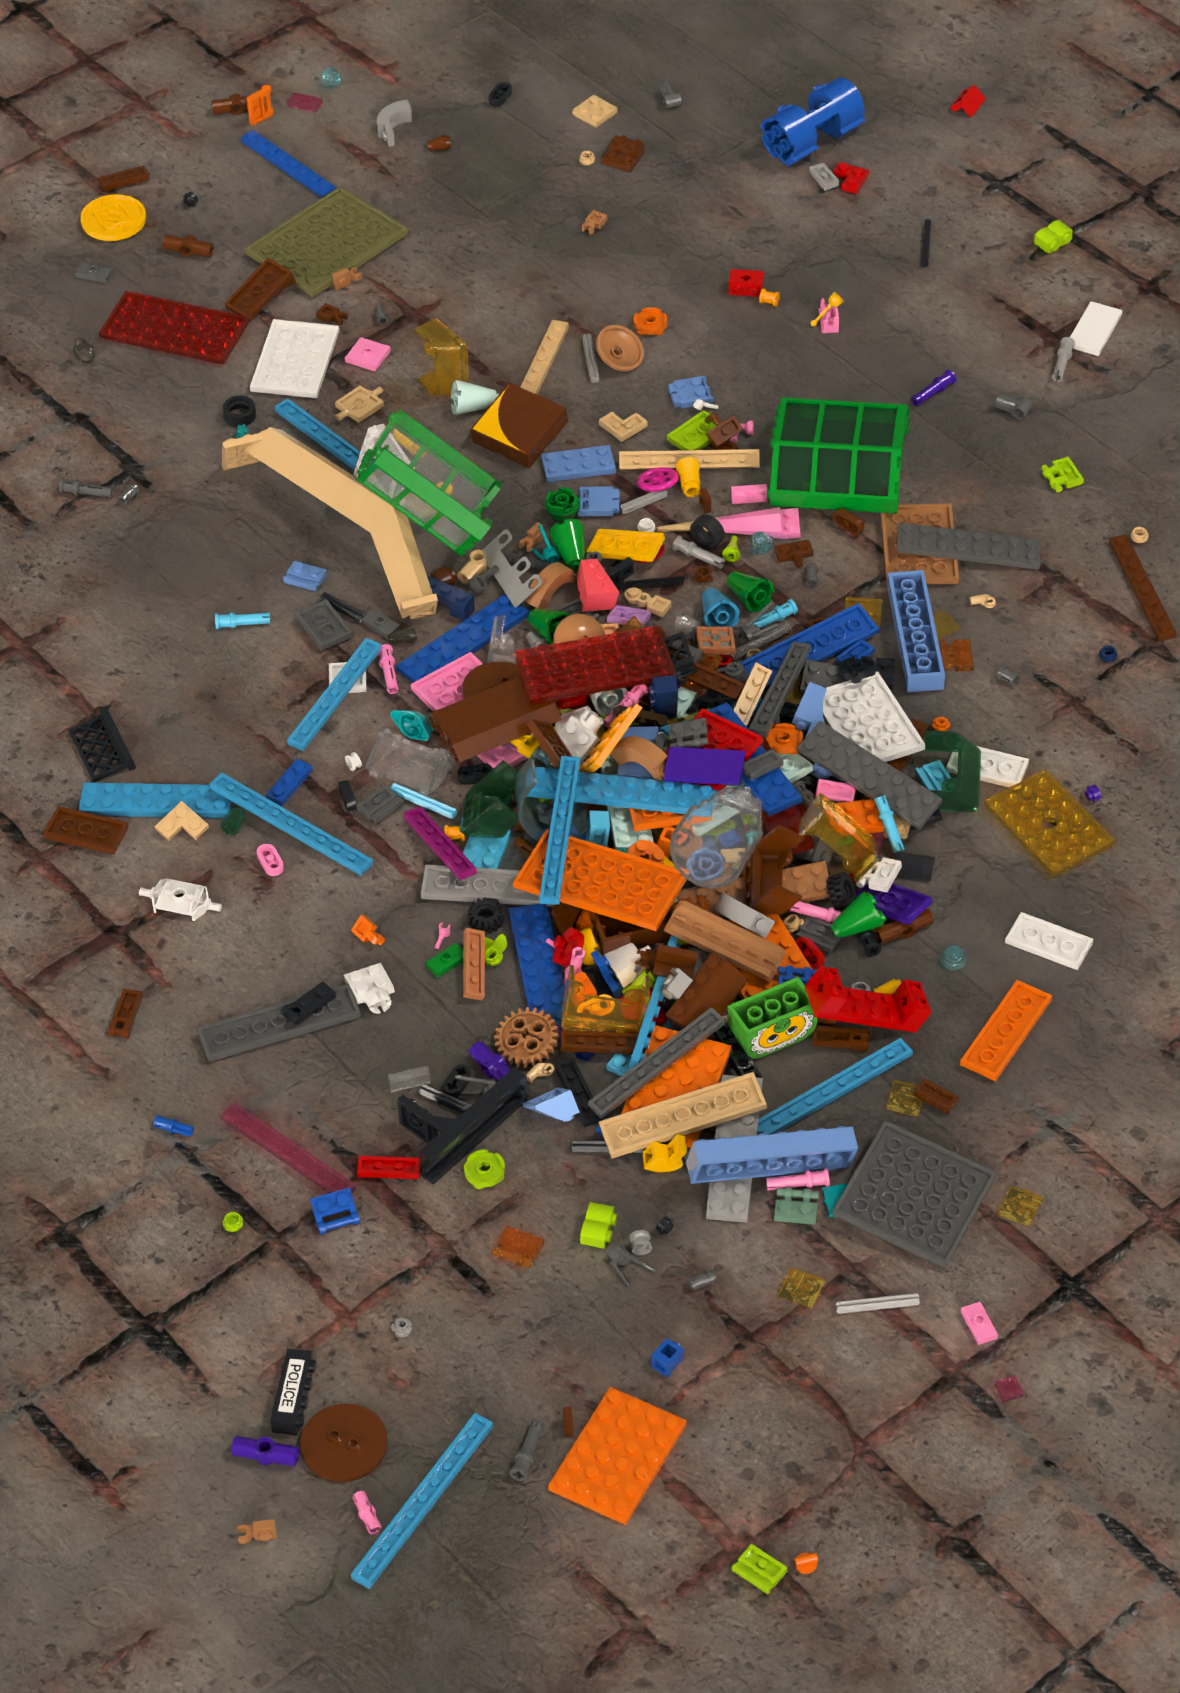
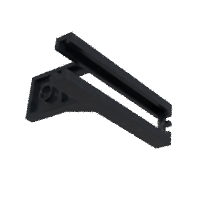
M514 1067L457 1119L433 1116L429 1110L421 1108L413 1099H409L405 1095L400 1096L397 1099L400 1125L427 1143L419 1151L422 1160L424 1158L429 1160V1163L421 1170L422 1177L434 1185L523 1105L522 1103L528 1101V1095L525 1092L527 1090L525 1086L527 1083L526 1075Z

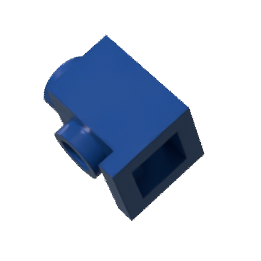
M666 1338L651 1355V1367L669 1378L671 1372L684 1359V1349L679 1343L672 1342Z

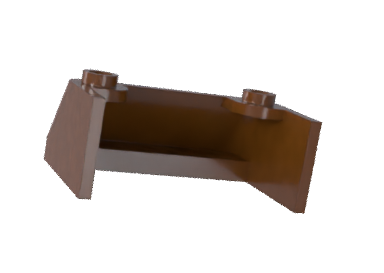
M777 825L748 849L744 857L743 904L761 914H783L802 899L801 895L782 887L783 868L789 865L793 859L792 848L804 840V836L781 825Z

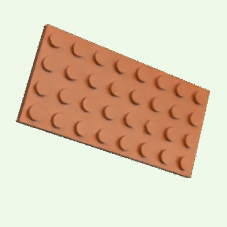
M546 829L513 882L514 888L540 896L550 830ZM570 836L560 902L657 931L686 882L688 871Z

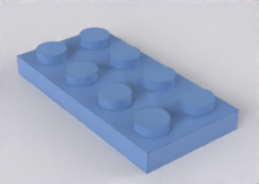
M610 445L541 454L547 483L616 473Z

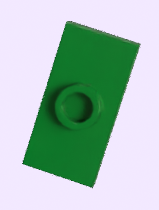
M455 943L425 962L426 967L439 978L463 962V949Z

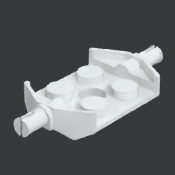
M166 878L160 880L151 890L142 887L139 890V896H146L152 899L154 913L157 912L156 909L190 915L192 916V921H195L206 913L207 910L220 912L222 904L211 902V899L208 897L207 887ZM179 893L184 894L182 897H176Z

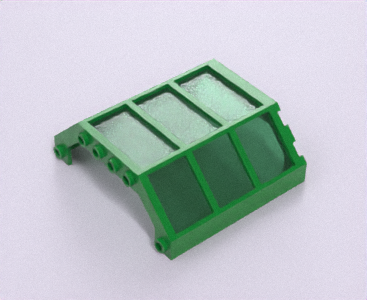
M781 397L780 404H777L774 421L776 427H773L772 436L774 438H771L770 445L773 449L770 488L767 489V498L770 499V506L830 510L842 508L847 511L897 514L905 434L909 433L910 409L908 405Z

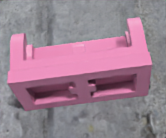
M824 298L821 299L819 315L829 305L825 304ZM831 307L820 318L822 333L839 332L838 307Z

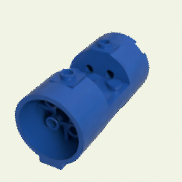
M838 77L823 86L818 84L812 88L813 92L808 95L809 111L807 113L797 105L790 104L785 106L784 104L776 109L777 113L765 119L761 124L764 134L761 137L771 156L780 158L782 163L789 167L818 149L816 145V129L819 128L824 133L832 135L837 139L866 121L864 118L863 99L858 89L849 80Z

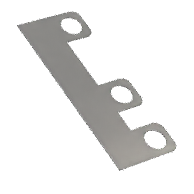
M506 529L482 551L486 554L489 568L493 565L498 566L499 571L493 575L516 608L541 586L542 580L538 574H534L522 584L519 577L530 568L531 564L527 557H522L511 567L501 552V549L512 540L511 533ZM503 534H507L508 540L500 544L499 538ZM525 561L527 564L526 568L523 571H518V564ZM532 579H537V586L530 589L528 587L529 582Z

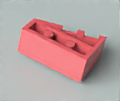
M598 559L581 560L576 580L578 591H580L582 612L614 609L619 591Z

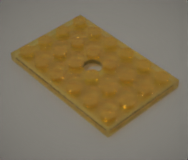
M1046 769L984 800V806L1053 877L1115 845L1116 840ZM1044 820L1048 822L1055 821L1057 825L1054 828H1046L1042 825V822Z

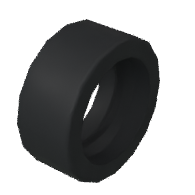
M243 395L227 399L223 404L225 421L235 427L243 424L246 426L252 423L256 418L254 401ZM238 408L248 409L247 412L242 414L231 413V411Z
M700 515L690 526V532L694 540L706 549L716 548L725 538L723 526L711 515ZM703 527L706 528L712 534V536L707 534Z

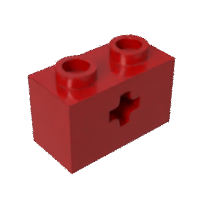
M731 269L729 295L760 296L761 290L764 287V271Z

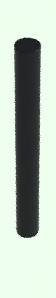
M926 219L924 224L923 267H927L929 263L931 220Z

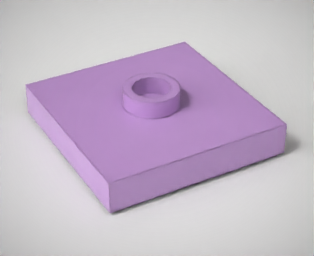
M616 605L607 616V622L643 628L650 619L651 611Z

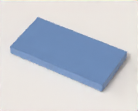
M658 726L628 727L620 740L629 736H637L649 740L656 745ZM627 762L621 766L618 764V776L654 780L649 771L639 763Z

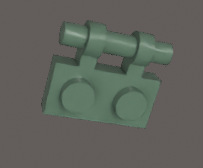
M786 1187V1189L777 1188V1196L785 1197V1200L776 1199L774 1221L816 1225L818 1203H811L810 1199L818 1200L819 1192L805 1188L804 1190H793L792 1187ZM791 1198H801L803 1202L791 1201Z

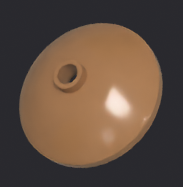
M610 325L602 329L597 336L596 348L598 354L611 368L627 372L636 369L641 364L644 357L643 345L637 335L630 329L620 325Z
M570 615L558 624L554 632L553 643L558 657L572 668L586 669L592 667L605 654L607 647L605 631L600 623L589 615ZM583 636L586 637V642L582 640Z

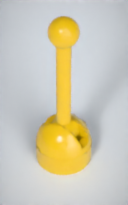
M833 292L829 297V305L815 320L810 322V325L815 327L820 318L831 307L841 305L844 302L841 296Z

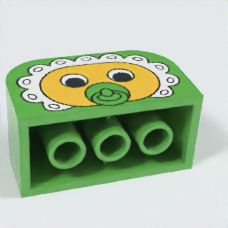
M796 977L729 1005L727 1024L746 1054L756 1059L807 1038L816 1028L817 1018L814 1016L805 985L799 977Z

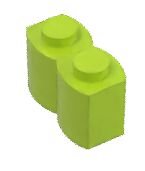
M1055 220L1035 234L1034 244L1046 253H1052L1057 251L1060 246L1068 244L1072 240L1073 230L1060 220Z
M589 1203L580 1234V1244L605 1249L606 1244L611 1243L613 1231L610 1230L617 1222V1214L614 1213L613 1206Z

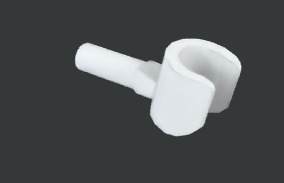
M697 399L693 404V407L702 410L703 406L718 410V405L709 404L701 399Z

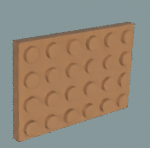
M952 504L899 505L897 514L881 513L886 585L887 576L890 572L924 570L926 584H959L958 562L956 559L897 552L898 522L954 529Z

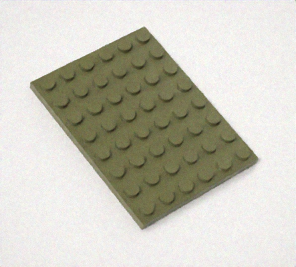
M338 187L246 247L245 254L260 264L268 257L290 270L296 280L294 286L311 297H315L333 285L332 274L345 268L350 270L354 267H360L408 235V228L344 188Z

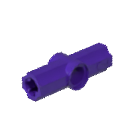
M478 1041L474 1043L469 1050V1055L481 1066L484 1075L488 1079L493 1078L498 1082L511 1071L505 1059L500 1054L495 1055L483 1042Z
M236 1436L233 1439L231 1449L233 1456L255 1459L262 1465L277 1463L294 1467L297 1465L300 1452L299 1447L274 1443L268 1437L252 1439Z

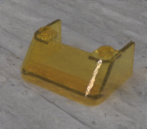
M437 318L414 329V333L424 340L426 354L430 355L434 360V370L417 379L430 394L434 396H451L452 384L455 380L470 383L468 350L461 338Z
M820 793L800 820L799 834L801 836H813L815 834L841 856L842 866L848 872L852 871L854 881L858 882L878 862L876 840L829 798Z
M570 965L564 988L561 1027L563 1030L640 1033L650 999L648 975H645L641 990L630 989L624 993L623 999L585 995L584 985L574 980V965Z

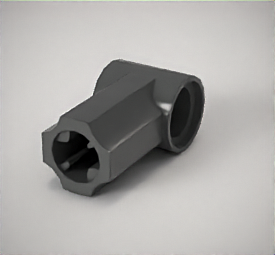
M668 80L662 81L659 85V92L665 109L681 106L682 99L680 93L675 91L672 83L668 82Z
M1000 393L997 396L995 407L1010 412L1017 420H1023L1032 409V403L1024 397L1018 400Z

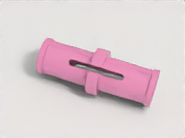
M365 1491L355 1493L352 1498L358 1508L360 1519L365 1522L369 1534H377L381 1531L382 1526L376 1517L375 1507L369 1502Z

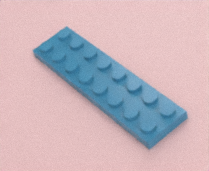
M83 783L79 811L99 816L165 817L182 801L201 818H230L232 801L210 789V785Z

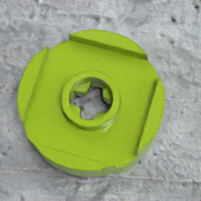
M478 1150L468 1156L467 1162L464 1164V1175L467 1181L473 1184L474 1188L483 1189L491 1187L504 1180L505 1163L501 1155L496 1152L495 1154L489 1153V1150ZM482 1166L489 1168L487 1171H481Z

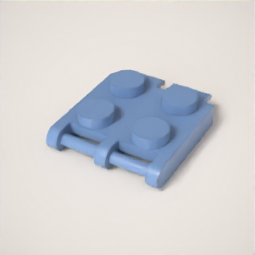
M699 376L676 380L669 384L668 390L674 407L680 406L681 409L693 407L697 399H701L709 404L713 403L714 397L710 394L711 389L707 386L706 377Z
M613 486L578 488L580 506L577 514L579 516H613V514L619 513V489H613Z

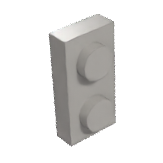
M824 162L809 167V173L824 191L839 186V180Z

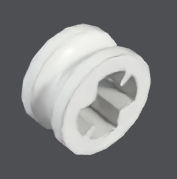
M355 752L351 753V756H345V762L351 771H355L356 767H362L361 760Z

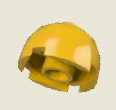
M592 926L579 931L584 935L583 949L585 950V956L582 964L586 966L595 964L591 953L598 950L601 957L603 956Z

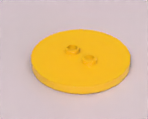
M120 194L106 195L91 201L84 207L80 217L83 230L95 239L104 241L122 240L135 235L143 228L146 223V211L143 204L133 197Z

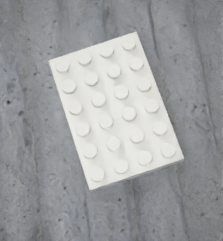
M273 319L250 384V391L317 398L339 334V326Z
M878 671L874 676L862 679L860 683H851V680L827 687L823 700V717L825 723L884 762L925 750L924 741Z

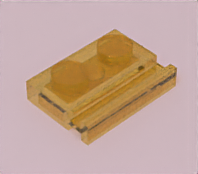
M846 597L845 609L860 603L875 624L881 626L882 599Z

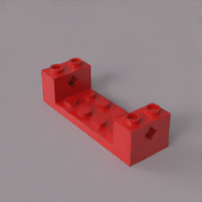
M819 966L805 985V990L816 1018L916 1033L932 1013L921 982L904 979L893 995L843 987L837 968Z

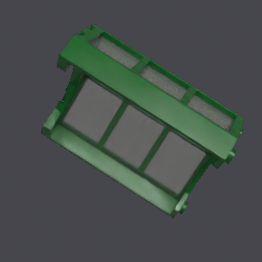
M399 408L397 412L393 411L387 419L389 423L373 447L368 449L363 455L364 458L357 471L359 474L357 481L462 557L467 550L469 551L475 545L474 542L478 543L491 528L492 521L487 517L485 520L481 519V514L484 511L483 507L487 508L500 491L502 483Z

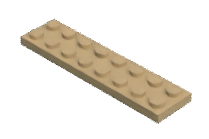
M751 1072L599 1121V1126L611 1159L647 1148L653 1141L662 1143L673 1139L677 1134L684 1136L767 1109V1104L755 1074Z

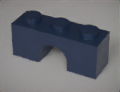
M430 576L427 577L432 593L437 595V605L440 602L445 603L449 608L451 616L464 621L475 611L474 595Z

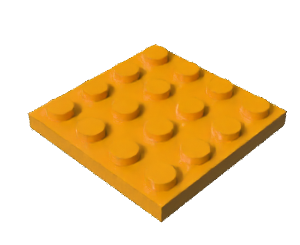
M637 703L633 707L628 706L617 718L613 719L609 725L610 728L600 737V743L588 754L590 758H587L580 765V772L594 773L601 767L641 711V706Z

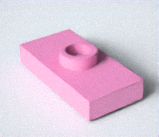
M819 779L815 799L838 803L854 801L856 789L847 783Z
M981 1302L961 1308V1314L978 1345L998 1338V1334Z

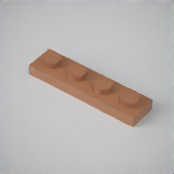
M466 928L464 930L463 997L480 1001L485 997V931Z

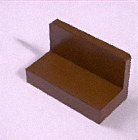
M659 944L653 974L667 977L669 974H673L670 972L672 968H679L692 979L698 952Z

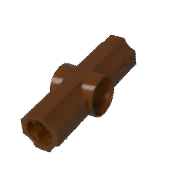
M233 94L227 99L212 100L213 115L230 112L234 115L242 114L243 111L248 110V96L241 97L238 94Z
M165 234L162 243L164 249L179 251L185 257L195 254L211 258L214 250V244L198 241L192 235L182 238Z
M928 908L909 925L892 919L891 922L874 929V934L879 944L898 937L908 939L915 934L916 930L934 924V919Z

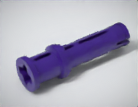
M949 369L944 371L942 376L934 378L933 383L911 397V400H913L911 401L912 404L917 407L938 391H944L949 384L956 382L955 374Z

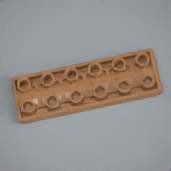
M684 900L679 901L663 930L710 954L712 952L729 963L770 983L786 954L782 947Z

